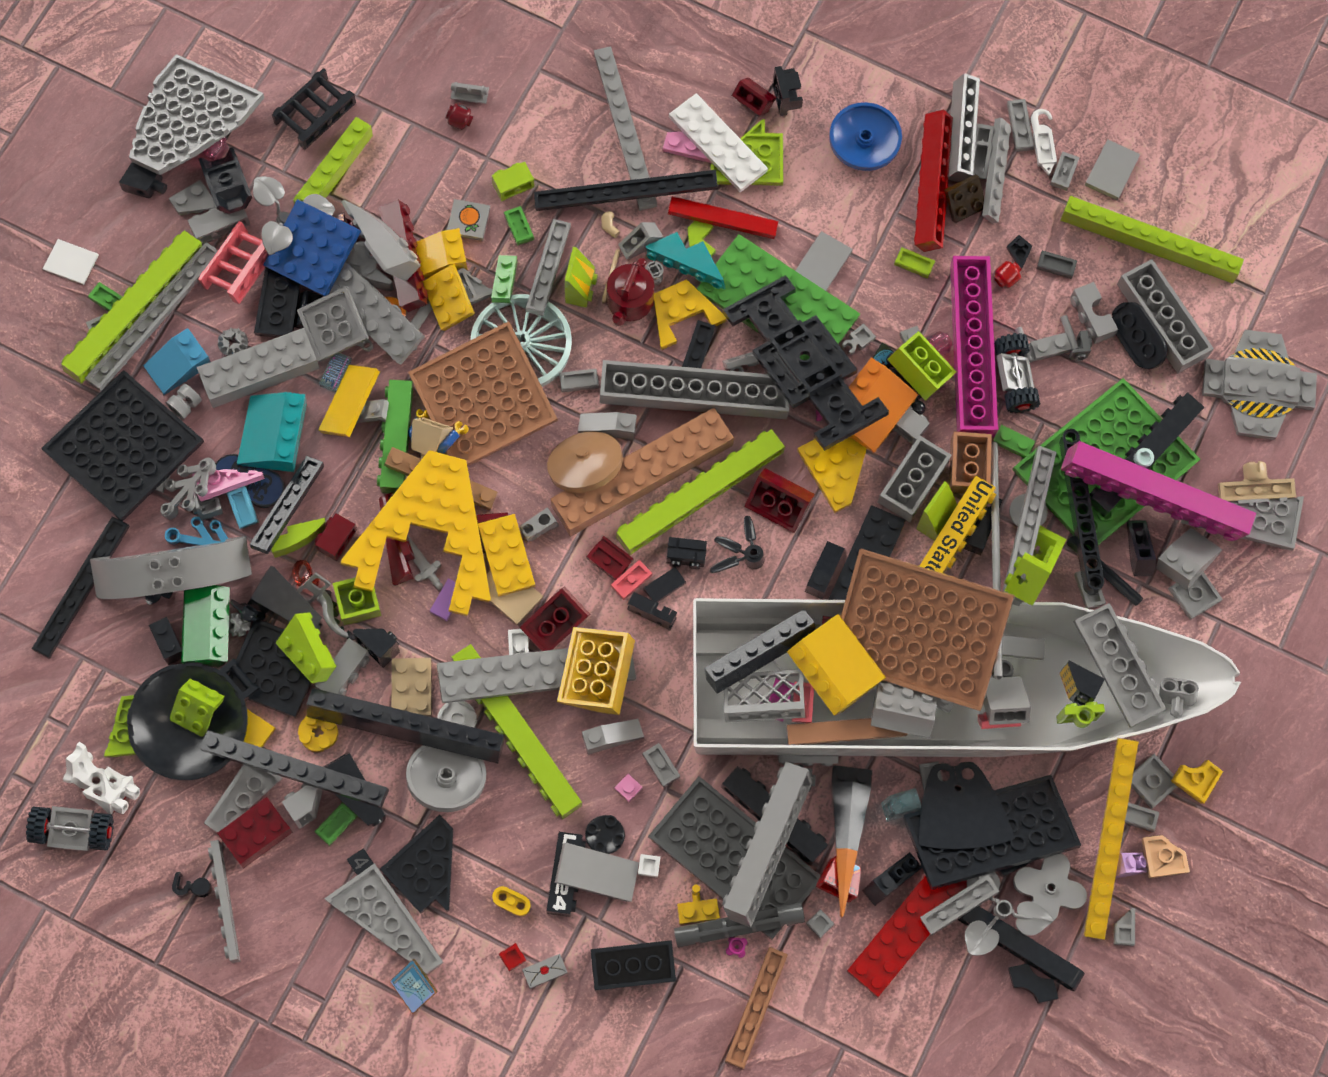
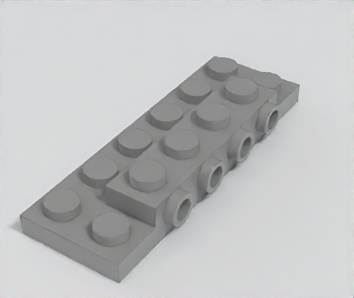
M1110 603L1073 621L1102 677L1105 678V682L1129 728L1166 710L1155 689L1157 686L1154 679L1148 676L1145 662L1139 659L1136 645L1134 642H1130L1127 636V628L1124 624L1120 623Z

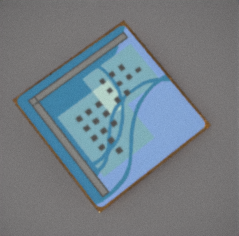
M412 959L390 980V983L412 1014L417 1012L438 992L415 959Z

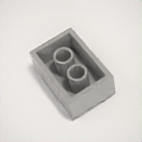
M880 682L874 697L871 726L930 738L935 722L937 697L909 688Z

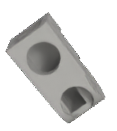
M547 507L522 524L520 531L526 540L530 542L559 525Z

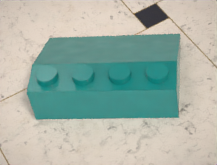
M281 392L250 396L237 465L287 472L295 471L307 407L305 394Z

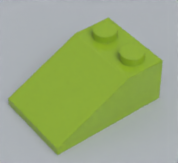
M944 481L927 505L916 528L933 541L936 540L958 505L947 482Z

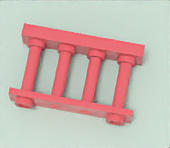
M239 221L198 278L202 286L206 290L210 288L212 283L228 290L227 293L233 302L240 304L265 268L263 264L268 253L264 248L262 239L248 234L244 224ZM245 240L259 247L254 254H250L239 249L238 246ZM233 254L248 261L243 269L227 263ZM222 269L238 275L234 283L231 284L217 278Z

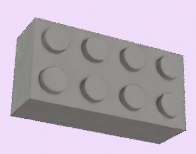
M919 435L880 494L877 503L910 522L948 465L952 455Z

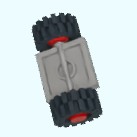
M1013 333V335L1007 334V336L1003 335L1001 338H997L994 341L1002 388L1003 391H1008L1004 395L1007 411L1010 413L1015 412L1016 414L1038 408L1041 404L1038 389L1034 388L1028 357H1023L1030 352L1027 335Z
M35 806L30 809L31 812L28 814V824L26 825V840L29 843H47V847L89 851V848L107 851L110 848L114 829L112 814H94V810L52 806V811L50 808Z

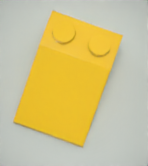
M459 228L441 231L417 241L416 250L421 260L420 269L424 278L433 276L451 264L455 265L457 270L462 268L467 270Z

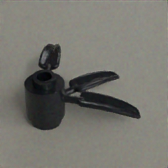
M750 516L744 517L746 541H750V546L745 551L741 549V544L721 536H717L714 539L719 545L734 553L740 552L744 554V557L737 558V556H732L712 566L710 573H717L738 566L739 562L744 560L751 569H759L763 566V549L758 545H754L753 541L756 540V533Z

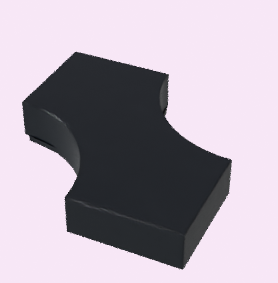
M1028 963L1008 968L1013 988H1022L1029 991L1035 997L1038 1004L1058 999L1054 980L1037 976L1031 970Z

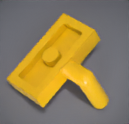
M697 884L693 885L691 891L693 902L677 904L680 925L720 919L717 898L701 900L700 886Z

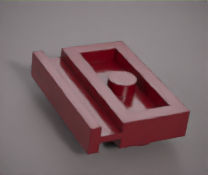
M605 536L586 556L587 560L615 581L634 561L633 557Z

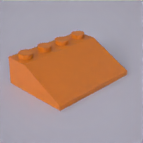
M872 357L850 384L849 389L862 406L879 397L889 410V415L855 433L850 438L875 453L918 396L913 389L890 369Z

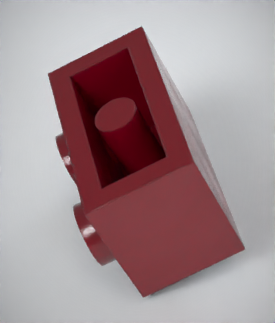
M750 78L740 80L731 95L738 102L760 116L769 112L777 98Z
M335 513L333 518L330 517L327 520L324 532L319 533L316 537L315 546L317 551L338 561L356 533L357 527L355 523Z

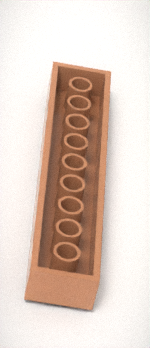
M712 408L624 457L620 471L606 485L583 493L563 491L551 498V507L571 537L733 446L734 437L716 409Z

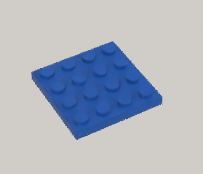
M297 199L283 225L292 232L293 239L291 244L272 255L268 254L263 265L323 296H327L361 230Z

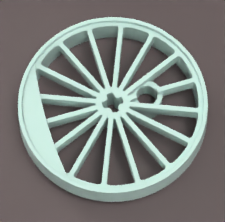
M528 294L512 295L511 303H491L476 319L471 332V340L482 335L479 334V331L483 324L492 329L498 327L486 320L494 312L498 314L503 323L508 322L499 309L511 305L517 328L515 334L524 352H526L543 375L538 378L541 386L543 387L556 379L568 362L572 345L571 330L562 312L548 301L544 316L537 315L538 317L526 332L529 313L526 312L523 330L520 331L514 304L525 309L529 298ZM541 318L549 322L545 326L541 327L540 329L532 333V331L537 326ZM552 326L562 331V333L537 337ZM566 338L565 348L539 344V342ZM537 349L561 352L563 356L558 363ZM532 353L555 367L546 374Z

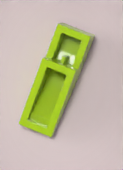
M325 518L287 526L288 534L280 535L271 549L274 558L296 551L313 541L319 533L326 529Z

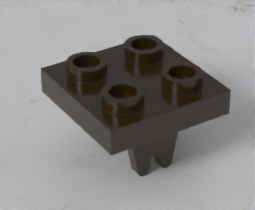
M975 174L944 190L950 215L954 223L983 210L984 194L978 175Z

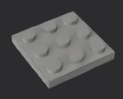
M348 287L341 288L297 310L318 362L369 339Z

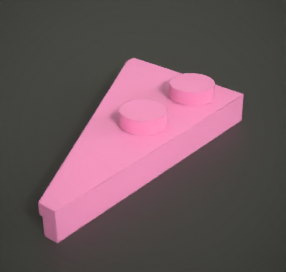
M228 469L216 470L208 478L207 494L203 497L198 495L202 502L265 478L262 472L249 470L248 473H240L237 470Z

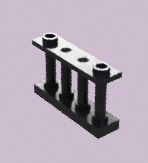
M325 68L320 72H316L310 81L281 107H277L272 114L276 126L283 121L299 135L297 137L298 142L304 150L356 104L355 94L350 90L342 94L327 81L328 76ZM322 86L337 99V102L329 106L314 91ZM309 97L325 112L316 118L301 103ZM296 109L312 125L303 130L288 115Z

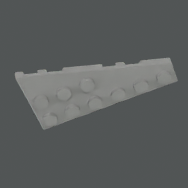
M1304 496L1231 502L1256 513L1250 534L1242 537V539L1293 551ZM1181 520V523L1189 525L1188 521Z
M375 863L324 898L328 903L407 961H414L416 966L426 975L444 963Z

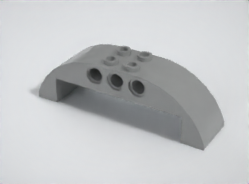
M246 536L228 538L225 542L119 558L111 559L110 556L90 559L96 597L100 599L133 598L221 584L252 575Z

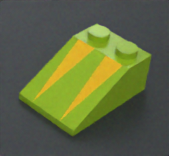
M577 247L572 248L565 277V303L587 308L588 301L592 302L594 291L591 289L592 285L597 283L598 274H595V266Z

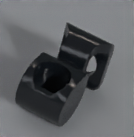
M181 872L175 873L172 890L178 897L187 896L189 891L196 897L201 898L211 894L212 886L206 878H197L193 883L187 881L184 888L179 889L183 875Z

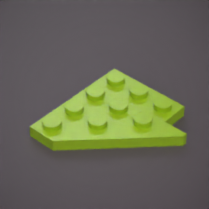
M762 119L740 138L768 168V171L751 185L783 186V133H765V119ZM712 163L710 170H716L717 184L732 185Z

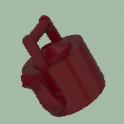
M639 258L633 264L617 267L608 277L606 300L608 308L613 314L612 320L617 326L623 325L625 321L631 322L644 318L653 307L655 284L652 275L645 269L646 260L644 258Z

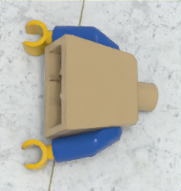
M418 409L416 411L418 418L413 419L408 434L412 450L420 452V459H422L429 450L444 454L460 437L459 434H466L469 428L467 425L461 428L463 423L458 421L455 423L456 430L454 431L453 427L430 420L427 410L422 411Z

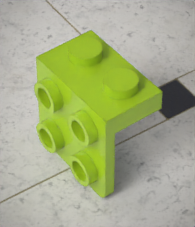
M189 679L178 691L170 720L199 736H204L214 711L221 705L225 696L197 681Z

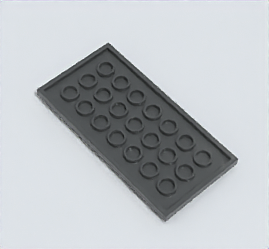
M698 776L650 833L648 838L721 899H724L725 895L731 891L732 887H730L733 876H737L740 870L738 865L741 858L746 856L747 843L755 835L754 828L756 822ZM785 847L758 911L796 903L802 904L816 887L820 875ZM782 927L761 932L773 940Z

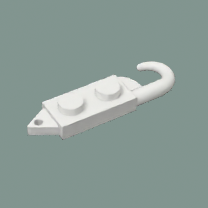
M1038 109L1031 116L1033 140L1038 167L1041 166L1049 176L1053 166L1057 163L1052 129L1046 125H1039L1038 116L1044 114L1051 120L1052 115L1045 109Z

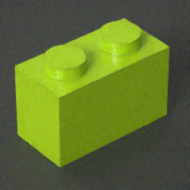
M525 161L515 163L505 170H498L492 175V184L501 201L535 187L534 178Z

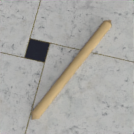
M619 249L615 251L609 275L616 268L620 254ZM607 283L602 297V303L606 302Z

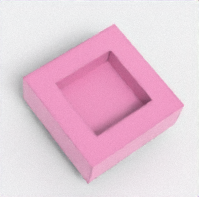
M627 774L614 789L629 803L642 790V786Z

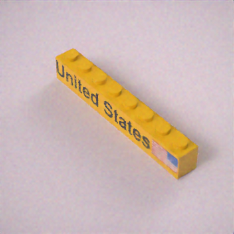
M975 476L919 565L920 567L943 574L947 568H952L956 561V558H954L958 551L962 552L966 545V537L968 535L972 536L977 527L975 526L978 519L982 520L987 512L985 510L988 503L992 504L996 498L995 486Z

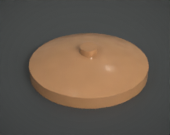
M583 432L563 440L554 448L548 458L547 470L552 482L558 488L573 493L589 492L606 485L618 474L623 463V454L619 443L612 436L602 432Z

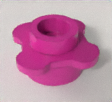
M728 938L727 955H737L739 958H743L746 954L744 950L748 943L745 938Z

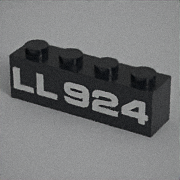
M559 831L546 912L551 915L571 917V912L576 911L577 900H573L574 892H578L579 889L555 883L563 843L585 848L586 841H583V835Z

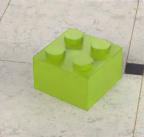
M355 578L333 583L344 626L382 616L375 587L372 592L353 587Z

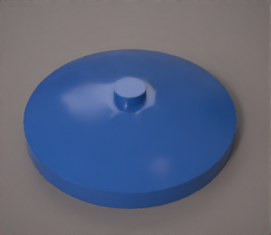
M861 102L845 107L835 116L830 128L829 142L833 153L843 164L856 170L872 171L888 165L897 156L902 142V130L898 120L889 110L874 103Z

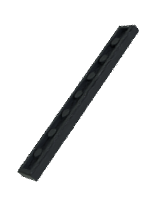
M113 516L111 517L31 648L33 651L49 659L51 658L94 587L90 559L107 556L111 558L128 531L129 524L121 522Z

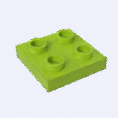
M1088 702L1082 706H1078L1077 703L1067 704L1056 716L1057 724L1074 723L1079 728H1085L1092 721H1097L1105 712L1104 704H1097V702Z

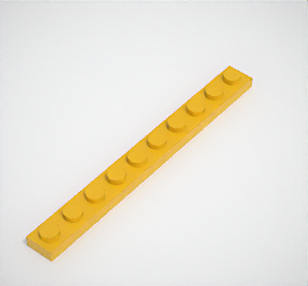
M1117 738L1084 929V936L1105 940L1139 743L1135 740Z

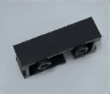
M633 592L628 602L627 610L671 631L677 619L676 611H671L666 606L660 611L657 609L659 603Z

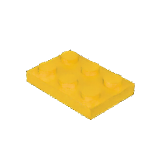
M451 264L423 281L424 288L428 293V299L442 331L448 330L475 314L455 265Z

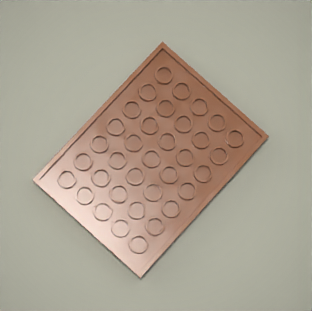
M860 549L841 618L885 675L884 681L981 711L1015 595Z

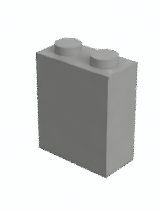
M1021 676L1002 677L1001 680L990 678L983 702L989 725L1029 723L1031 706Z

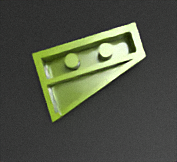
M298 613L293 616L276 641V644L311 683L327 681L337 666L327 646L323 645L319 637V629H315L311 613Z

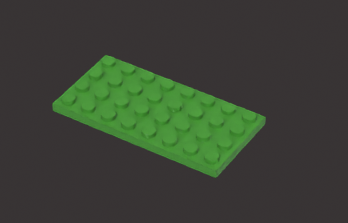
M740 234L737 235L715 264L724 280L725 289H717L705 281L701 282L697 288L709 301L724 309L786 275L796 288V292L784 298L783 301L796 319L804 322L816 315L838 344H840L860 317L859 312ZM749 318L742 321L744 324L758 332V330ZM808 355L800 356L801 360H808L810 358Z

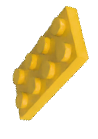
M515 514L479 523V532L498 597L536 587Z

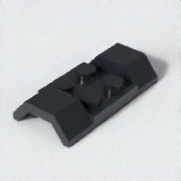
M229 148L225 157L214 161H209L202 157L198 158L217 210L231 214L246 209L252 199V195L234 148Z

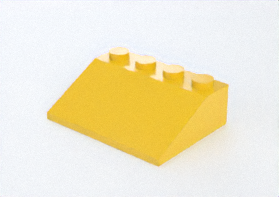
M839 614L835 615L787 651L834 716L844 712L886 678Z
M573 627L557 702L595 712L620 715L635 639L625 632Z

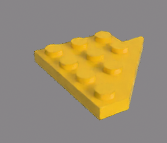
M850 437L825 451L816 439L797 448L799 455L834 513L851 505L867 448Z

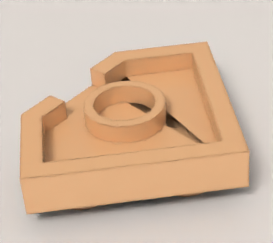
M1160 835L1141 839L1149 878L1190 872L1186 852L1181 848H1177L1166 837Z

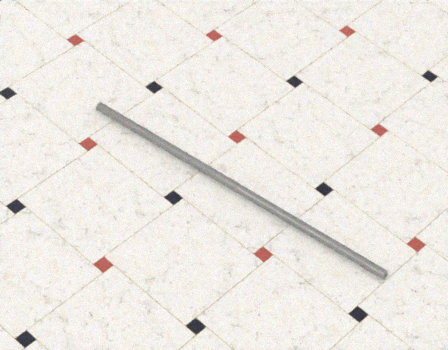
M991 442V485L996 487L995 493L997 494L991 504L993 589L1001 591L998 443ZM1002 641L994 663V678L996 680L1002 679Z

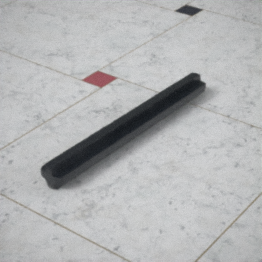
M1071 536L1066 543L1077 553L1075 536ZM1101 560L1104 578L1135 606L1139 605L1143 597ZM1088 563L1090 566H1092V567L1095 569V567H1094V565H1093L1092 563Z

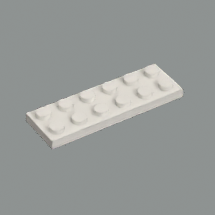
M697 93L669 113V118L739 192H742L768 171L763 162Z

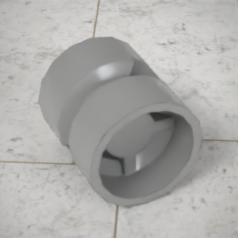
M184 383L177 390V396L173 395L166 402V405L178 417L184 420L191 412L190 408H195L202 399L190 386Z

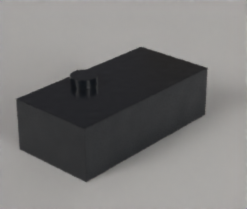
M672 940L590 949L595 991L676 982Z

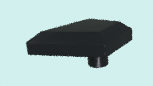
M1018 235L1006 248L1022 270L1032 245L1022 236Z

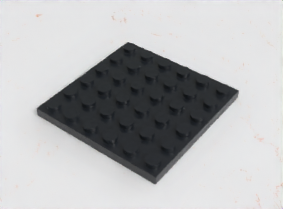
M123 370L41 449L114 516L123 522L204 443V440Z

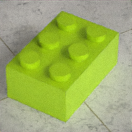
M919 331L887 359L925 401L956 373L955 369Z

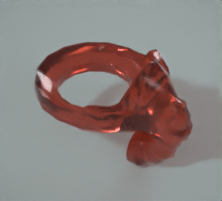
M299 560L293 566L292 575L297 583L296 586L300 587L313 575L312 568L306 560ZM301 565H305L307 574L300 578L299 568ZM315 578L312 583L318 586L320 579Z

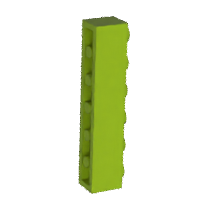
M355 117L294 197V204L297 199L303 202L311 194H318L327 198L373 137L371 125Z

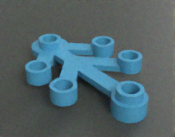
M193 517L191 525L194 529H197L202 538L180 534L176 528L167 529L164 535L166 541L172 545L181 542L199 546L225 542L228 539L220 521L213 520L210 523V529L212 532L217 533L221 541L213 540L205 529L200 517ZM195 521H200L199 525H194ZM214 524H219L217 529H213ZM172 535H177L175 540L170 539Z

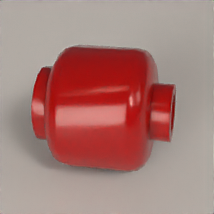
M1005 261L995 269V276L993 278L1001 288H1010L1021 279L1020 271L1022 270L1016 262Z

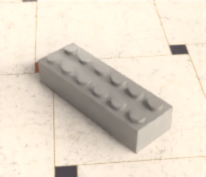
M1153 259L1121 275L1117 286L1128 302L1138 303L1144 308L1166 341L1168 348L1166 358L1177 374L1209 357L1214 348Z
M304 328L197 367L213 408L320 369Z

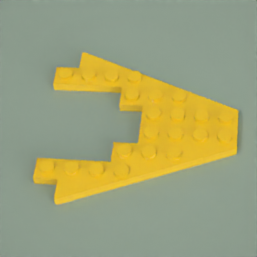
M429 450L341 559L340 564L358 569L353 587L372 592L386 537L406 542L410 524L446 533L447 538L443 552L461 556L448 612L467 616L472 598L485 602H490L491 599L467 461Z

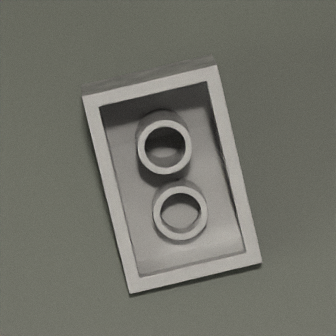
M1190 528L1158 558L1156 569L1188 591L1221 553L1222 549Z

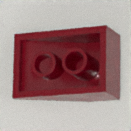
M564 586L519 628L541 651H548L558 646L572 633L573 627H578L591 614Z

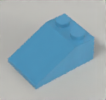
M187 328L171 338L143 366L163 395L197 375L199 373L197 367L211 361Z

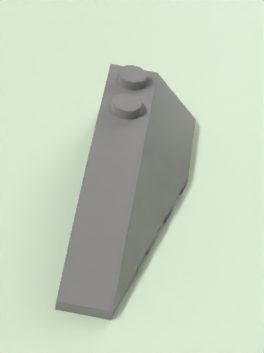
M343 199L341 203L346 212L354 219L352 221L354 226L361 230L360 236L366 239L364 244L384 272L407 281L421 266L417 261V255L408 249V243L403 238H400L382 220Z

